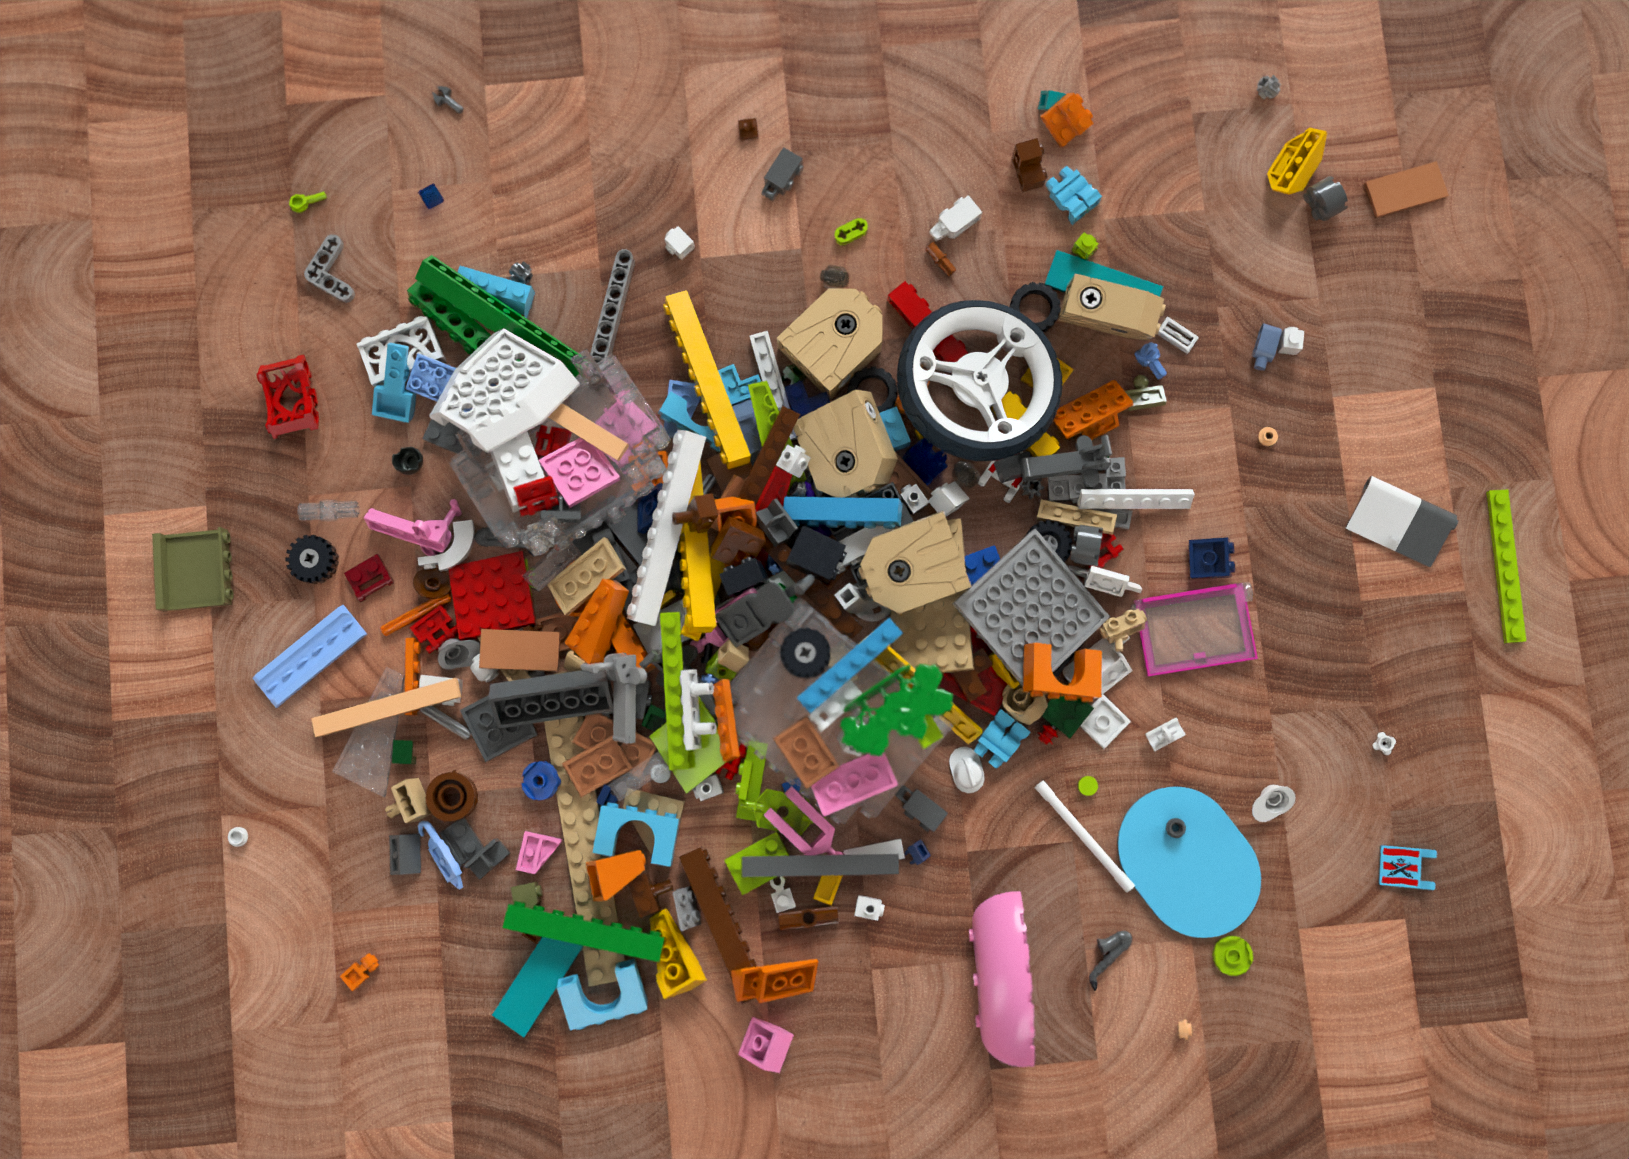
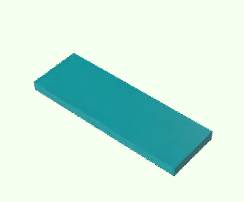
M1056 250L1044 284L1054 290L1065 293L1067 284L1074 274H1079L1148 291L1159 297L1163 289L1161 285Z
M542 937L492 1016L522 1037H525L555 992L558 979L564 978L584 946Z

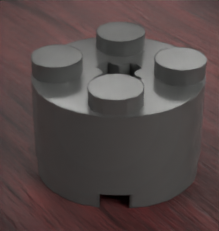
M1328 176L1307 188L1306 193L1303 194L1305 202L1312 209L1311 214L1315 220L1327 221L1348 207V205L1345 206V202L1348 199L1342 185L1339 182L1334 183L1332 176Z
M1087 525L1075 526L1074 542L1077 543L1072 545L1071 560H1074V563L1098 566L1103 528Z

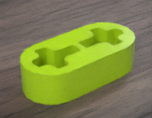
M857 218L838 227L835 231V241L839 245H847L866 235L868 231L866 220ZM856 225L863 226V231L855 230ZM840 232L847 234L846 239L840 237Z

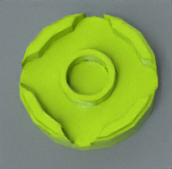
M1237 936L1221 938L1215 944L1212 951L1215 966L1222 973L1229 976H1239L1246 973L1253 962V951L1250 945L1244 939Z

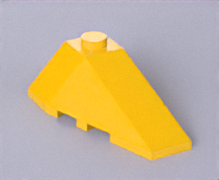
M664 909L650 918L651 930L661 932V936L665 937L660 961L656 962L658 973L656 974V981L663 998L668 999L685 993L707 981L700 963L669 911Z

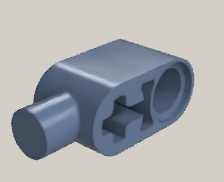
M1262 324L1252 357L1256 358L1255 369L1264 371L1267 362L1271 363L1273 361L1282 333L1281 328Z

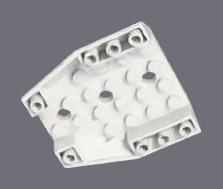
M502 329L493 333L454 370L433 408L430 418L443 426L450 422L470 434L474 445L488 453L541 424L580 386V383L560 360L506 329ZM525 358L523 361H516L517 359ZM492 383H493V384L499 383L497 386H494V387H491V386H490ZM472 408L469 412H463L465 409Z

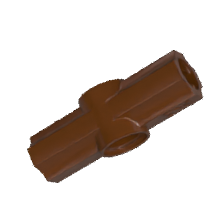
M837 906L807 908L778 913L780 930L810 928L839 923ZM805 913H812L814 921L806 923L803 920V915Z

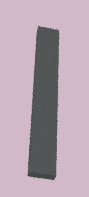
M899 854L741 856L742 877L899 874Z

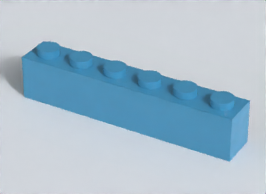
M784 497L783 508L797 527H800V524L813 528L819 527V525H826L829 528H837L838 525H845L846 528L864 526L868 529H874L876 526L895 529V526H901L902 502L896 498Z
M888 618L797 697L798 701L810 714L814 712L903 634L901 630Z

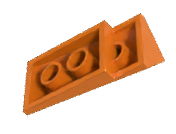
M812 959L732 970L731 975L736 1000L740 1002L756 998L758 1003L813 992L819 961Z

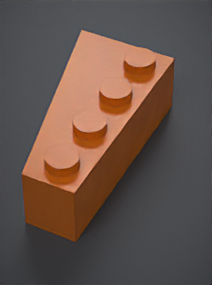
M602 578L565 641V644L587 664L603 663L606 651L610 649V639L612 633L616 631L618 615H621L629 593L617 580Z
M622 612L621 615H618L616 621L617 628L612 633L610 643L616 649L614 651L615 654L627 653L626 655H636V667L642 668L639 663L648 653ZM650 663L644 670L648 673L656 667L653 663Z

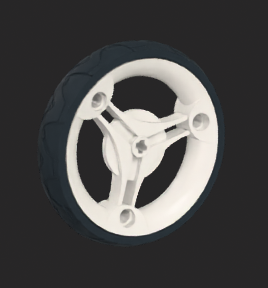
M959 301L945 305L930 313L907 337L899 356L897 368L899 398L912 425L935 447L950 455L966 460L995 461L1011 457L1029 448L1051 426L1060 405V397L1062 396L1063 383L1060 363L1046 335L1033 321L1022 313L1003 304L991 301ZM965 330H982L997 335L999 345L989 353H969L960 358L958 362L935 360L934 348L951 334ZM1003 348L1008 354L1000 362L994 356ZM1012 355L1025 358L1033 379L1031 402L1025 413L1018 420L1007 418L1001 401L1007 392L1009 384L1005 365ZM935 370H939V371L949 372V373H952V374H951V375H947V374L937 373V372H934V371H935ZM928 381L939 382L952 387L954 393L962 402L971 407L978 408L987 423L988 431L967 429L948 419L933 402L927 388ZM993 406L998 421L994 420V417L989 407ZM998 429L1003 430L1005 434L999 432Z

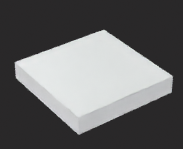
M1102 694L1101 698H1098L1091 705L1094 709L1080 727L1102 749H1105L1131 721Z

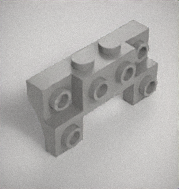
M1108 458L1111 460V465L1105 470L1104 474H1099V483L1095 488H1087L1083 484L1081 475L1048 477V501H1072L1073 504H1077L1081 489H1126L1125 458Z

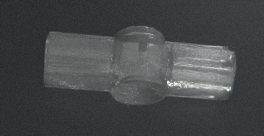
M321 500L319 503H299L298 507L299 519L304 521H337L342 518H358L360 513L357 501L338 502L336 500Z

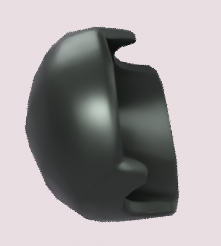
M414 447L400 448L399 453L392 456V465L404 475L415 474L423 466V455Z

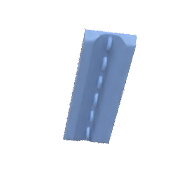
M417 353L405 389L437 402L456 368ZM472 408L465 409L463 412H469Z
M342 605L255 674L252 679L275 708H278L364 638L367 633L348 609Z

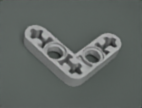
M333 234L325 238L305 269L304 276L314 286L347 303L354 299V290L348 284L328 273L344 247L343 241ZM336 242L337 246H331L330 243ZM323 255L329 257L328 262L325 264L319 262L320 257ZM311 273H316L318 276L312 277ZM328 280H334V286L327 289L325 283ZM340 288L343 291H348L349 295L343 296V294L340 291H338V289Z

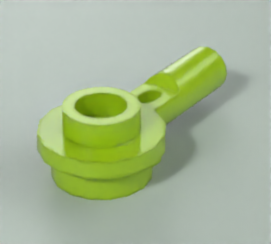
M324 191L306 197L303 194H296L290 198L289 206L294 212L302 213L308 208L309 204L327 199Z

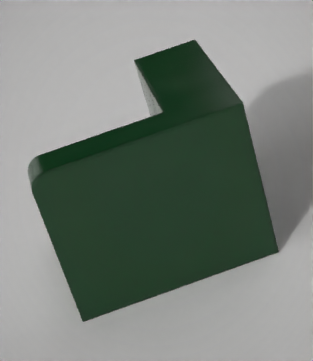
M651 705L641 726L655 732L666 723V711Z
M393 740L392 764H416L417 757L413 756V741Z

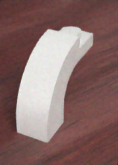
M473 520L453 522L454 541L452 546L446 552L439 555L418 557V565L420 567L424 566V569L436 568L435 565H438L439 571L442 572L462 563L469 555L474 544L475 529Z
M848 583L835 594L840 604L849 613H861L880 605L874 602L873 598L869 599L865 588L868 584L855 587Z

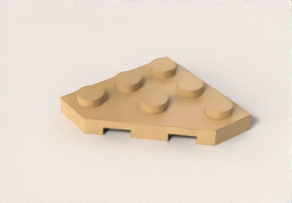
M628 788L623 808L626 809V806L638 807L639 812H645L646 809L655 810L657 815L662 816L665 815V812L677 814L676 818L681 819L685 801ZM632 820L634 827L652 855L655 837L651 827L643 821Z

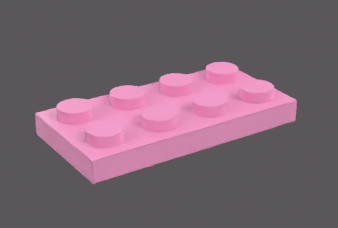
M884 752L881 757L866 754L842 764L811 787L824 817L896 787L898 783Z

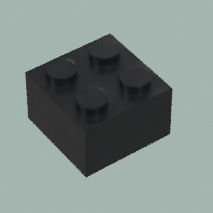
M752 557L743 559L738 566L730 565L724 568V572L719 574L728 596L734 598L752 586L756 589L770 583L762 561L756 558L752 559Z

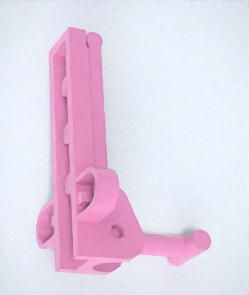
M452 499L450 501L451 509L444 520L425 522L416 520L414 523L377 511L374 508L368 510L369 513H366L364 520L369 529L420 545L423 553L427 556L437 555L438 552H444L452 539V533L448 530V526L453 518L460 516L462 512L457 500Z

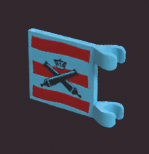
M1380 845L1379 885L1435 890V882L1421 881V858H1436L1437 851Z

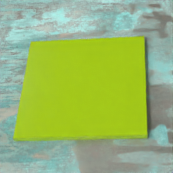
M699 697L700 723L714 722L718 728V724ZM665 723L649 737L669 766L667 723ZM717 730L715 734L701 735L702 748L688 750L689 769L671 770L686 793H689L727 762L723 761L720 753L721 744Z

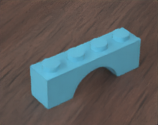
M670 391L658 412L661 415L660 418L667 423L672 421L677 424L679 430H686L705 436V441L711 444L710 447L720 452V447H716L713 436L715 434L713 430H710L708 426H701L693 422L687 412V400Z

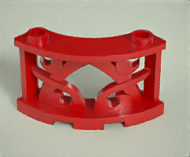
M299 355L296 358L269 365H261L256 375L258 382L262 384L266 398V430L272 435L273 439H277L278 435L305 428H310V431L318 429L319 412L315 409V404H318L315 388L311 389V381L309 379L312 378L305 355ZM295 365L288 373L283 369ZM279 369L283 378L281 379L276 374H273L276 380L271 382L268 372ZM292 381L295 384H297V382L300 381V387L295 388L292 384ZM287 386L294 392L303 394V398L296 402L292 411L287 410L279 403ZM302 405H304V410H300L299 408Z

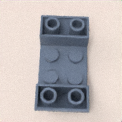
M751 398L732 405V408L751 454L750 462L753 466L762 446Z

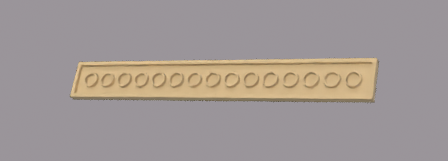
M568 671L559 672V673H554V674L567 673ZM584 716L545 721L551 765L554 766L561 779L556 795L576 912L579 915H583L584 920L591 921L592 918L604 920L603 924L611 925V922L619 923L615 895L606 901H593L585 862L608 857L607 855L592 853L600 815L599 804L596 803L598 798L597 791L594 790L580 797L562 765L564 761L585 750L572 743L584 721ZM584 946L583 954L589 987L618 981L615 974L616 963L626 961L625 955Z

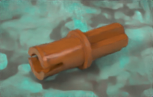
M932 242L925 248L934 259V264L939 265L947 276H951L956 272V268L947 259V254H943L935 242Z

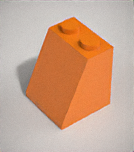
M641 850L585 862L593 901L608 900L645 870L646 859L644 854H641Z

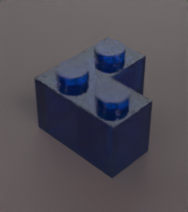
M802 381L784 387L790 408L800 414L799 418L831 403L827 392L808 398Z

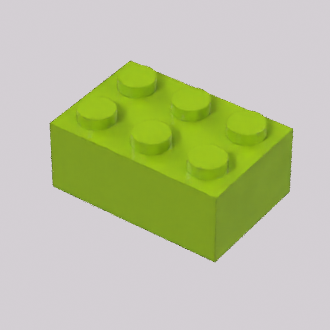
M776 831L726 858L724 861L740 892L744 895L777 876L742 877L741 856H790L779 833Z

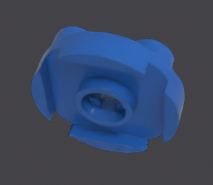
M547 761L530 763L522 773V776H524L523 783H521L522 789L533 800L551 798L561 784V779L556 769ZM538 776L543 778V784L538 785Z

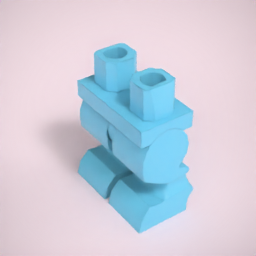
M1065 166L1059 172V176L1063 181L1059 183L1052 177L1046 182L1045 186L1050 192L1049 198L1055 202L1060 210L1069 211L1068 219L1073 225L1100 203L1102 195L1097 189H1093L1091 184H1088L1087 180L1080 175L1077 169L1073 172L1068 166Z
M999 709L994 716V720L989 723L978 738V744L974 752L983 757L989 749L994 755L988 763L997 769L1003 762L1009 760L1020 746V741L1031 732L1002 709ZM1007 727H1010L1009 732L1003 735L1005 733V729Z

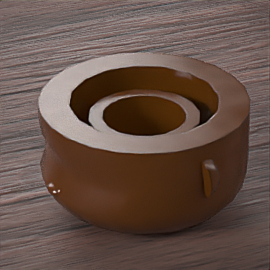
M457 770L442 773L436 776L429 784L426 791V805L432 815L442 820L443 823H446V821L462 820L473 812L478 803L477 788L468 776L457 773ZM451 787L456 788L460 792V801L455 806H450L445 801V793Z

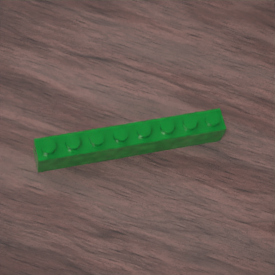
M514 901V904H508L502 927L504 929L651 961H660L665 937L661 936V932L650 930L648 934L642 932V928L631 926L630 929L622 928L623 924L611 922V925L603 924L604 920L592 918L591 921L584 920L583 915L574 913L570 917L564 915V911L553 909V912H547L545 907L534 905L533 908L525 907L526 903Z

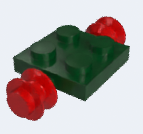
M1060 696L1058 699H1050L1041 717L1051 725H1042L1044 731L1042 733L1037 732L1039 735L1038 739L1045 745H1048V743L1053 745L1052 738H1058L1055 730H1059L1070 739L1094 708L1087 702H1082L1081 698H1077L1074 701L1065 700L1063 696Z

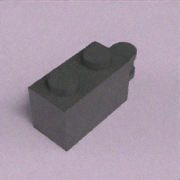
M783 147L764 177L765 187L761 195L774 201L778 193L784 195L786 191H790L794 184V178L796 175L799 176L804 169L803 158Z
M902 784L895 794L898 799L905 803L902 807L905 809L903 813L911 820L914 817L921 822L919 826L927 832L929 830L934 832L948 814L918 789L912 792ZM906 792L911 794L907 801L902 798Z

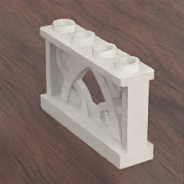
M427 316L416 317L410 323H401L395 329L390 331L383 330L377 336L363 338L361 342L357 343L373 387L379 384L384 385L387 345L389 343L396 344L398 341L414 346L408 354L409 376L415 362L413 355L416 352L443 363L447 362L432 323ZM420 329H426L427 337L420 343L419 341L422 339L423 334L421 333L417 336L415 332ZM432 341L436 352L431 353L425 345ZM379 347L378 352L373 353L380 356V359L370 358L369 350ZM371 363L379 364V374L375 375Z

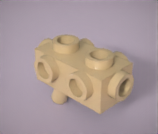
M1128 610L1118 618L1112 617L1106 620L1099 631L1103 639L1107 638L1109 644L1115 642L1116 652L1123 651V641L1127 640L1128 636L1144 630L1147 618L1143 610Z

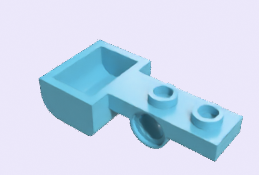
M395 343L387 345L384 385L379 384L374 388L372 415L407 423L412 420L415 412L416 393L405 390V382L409 376V365H407L409 346Z

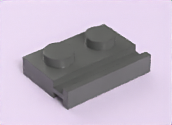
M466 818L456 821L440 832L459 865H463L484 848Z

